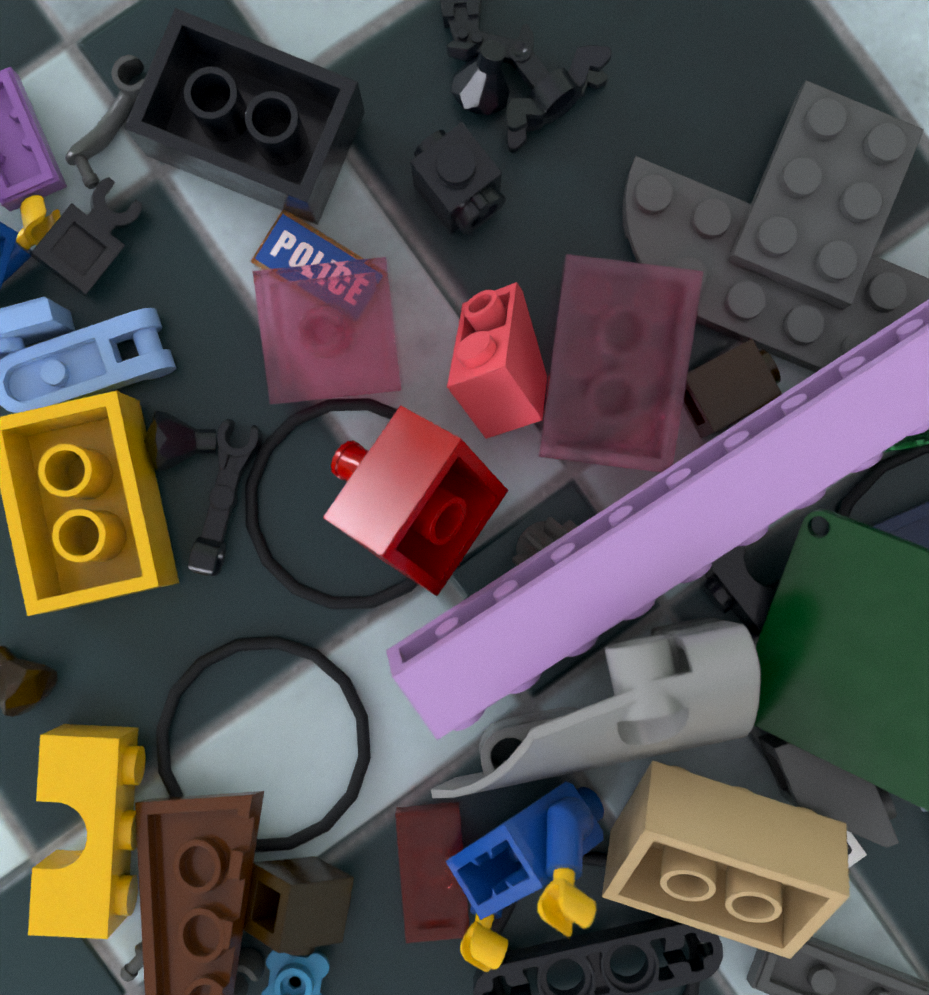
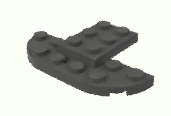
M806 80L796 95L751 204L635 156L626 179L622 214L625 237L629 239L633 254L642 270L641 276L662 301L682 316L743 343L753 339L756 347L760 350L764 349L774 356L810 371H819L929 299V278L872 255L924 129Z

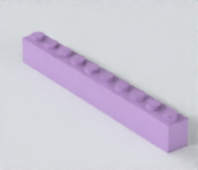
M929 299L386 650L393 679L435 738L438 740L452 730L460 731L470 727L481 718L486 708L509 693L517 694L529 689L539 680L543 671L563 658L578 656L586 652L596 643L599 635L622 620H631L643 615L654 605L656 598L679 583H689L702 577L709 571L713 561L737 546H746L756 542L767 533L769 525L792 510L803 509L813 505L824 496L826 488L849 473L860 472L872 467L882 458L883 451L903 438L929 430Z

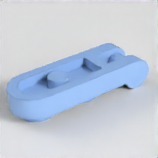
M143 308L131 311L5 356L0 360V405L7 411L19 413L111 392L143 380L156 379L174 372L176 366L171 351L163 349L158 332L163 327L157 310L155 308ZM133 339L139 356L122 361L117 344Z

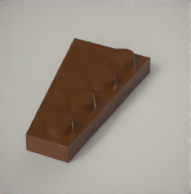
M264 791L153 798L135 802L145 995H234Z

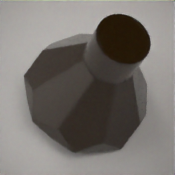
M0 646V707L6 716H20L34 709L50 695L57 683V671L44 664L18 659L7 646Z

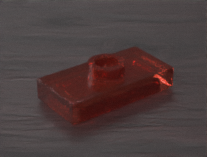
M460 803L397 807L395 818L406 943L463 938L470 927L468 898L445 862L463 850Z

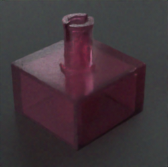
M386 257L253 271L270 405L401 391L404 388L390 262Z

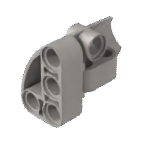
M704 617L654 627L651 629L650 637L627 640L606 646L605 652L614 691L613 697L583 709L560 707L501 719L492 723L483 732L479 742L483 772L455 777L432 788V798H454L747 737L756 720L760 692L759 662L750 633L743 624L713 617ZM505 738L521 740L522 743L502 765H498L492 760V749L500 740Z

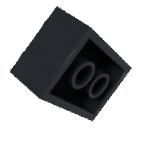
M175 8L124 129L146 156L318 225L365 110L357 81Z

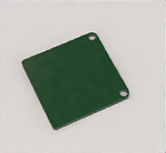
M827 509L814 510L806 515L801 524L755 647L760 668V692L754 726L929 811V549ZM820 516L829 522L830 530L827 535H818L813 531L811 524L814 517Z

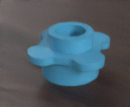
M272 950L266 959V966L270 970L269 982L261 995H322L320 991L323 977L328 974L330 968L327 957L319 951L299 956L277 953ZM291 977H298L301 980V985L298 987L292 986L289 982Z

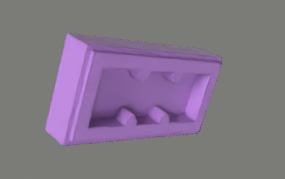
M11 67L0 71V203L11 212L20 208L21 203L32 195L45 197L66 188L67 185L19 75Z

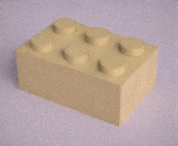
M652 760L611 829L602 897L791 959L850 897L846 823L819 815L808 808L795 807L755 794L743 787L730 786L691 773L679 766H669Z

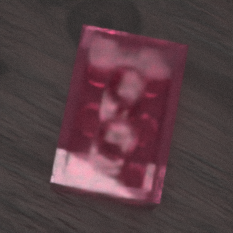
M566 254L563 258L546 384L543 421L541 422L539 436V457L660 473L673 465L703 271Z

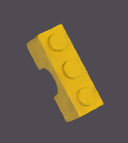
M63 724L40 735L36 801L63 803L75 809L84 820L87 830V841L84 850H55L32 868L28 935L108 939L121 923L133 914L138 897V878L136 875H130L131 851L137 848L136 812L134 810L135 785H140L146 763L144 747L137 746L139 727Z

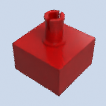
M400 405L369 451L354 440L345 442L337 449L332 458L331 472L339 479L347 481V483L323 518L383 562L437 597L509 490L461 438Z

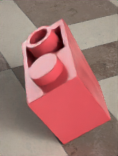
M517 282L495 291H481L469 301L462 303L447 388L486 439L543 421L547 374L523 291Z

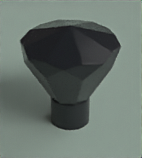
M488 40L483 42L478 57L465 63L454 74L451 93L465 110L475 114L488 116L500 111L507 105L510 90L501 67L505 57V49L497 41Z
M156 411L144 443L155 470L165 471L195 454H216V430L195 429L167 412Z

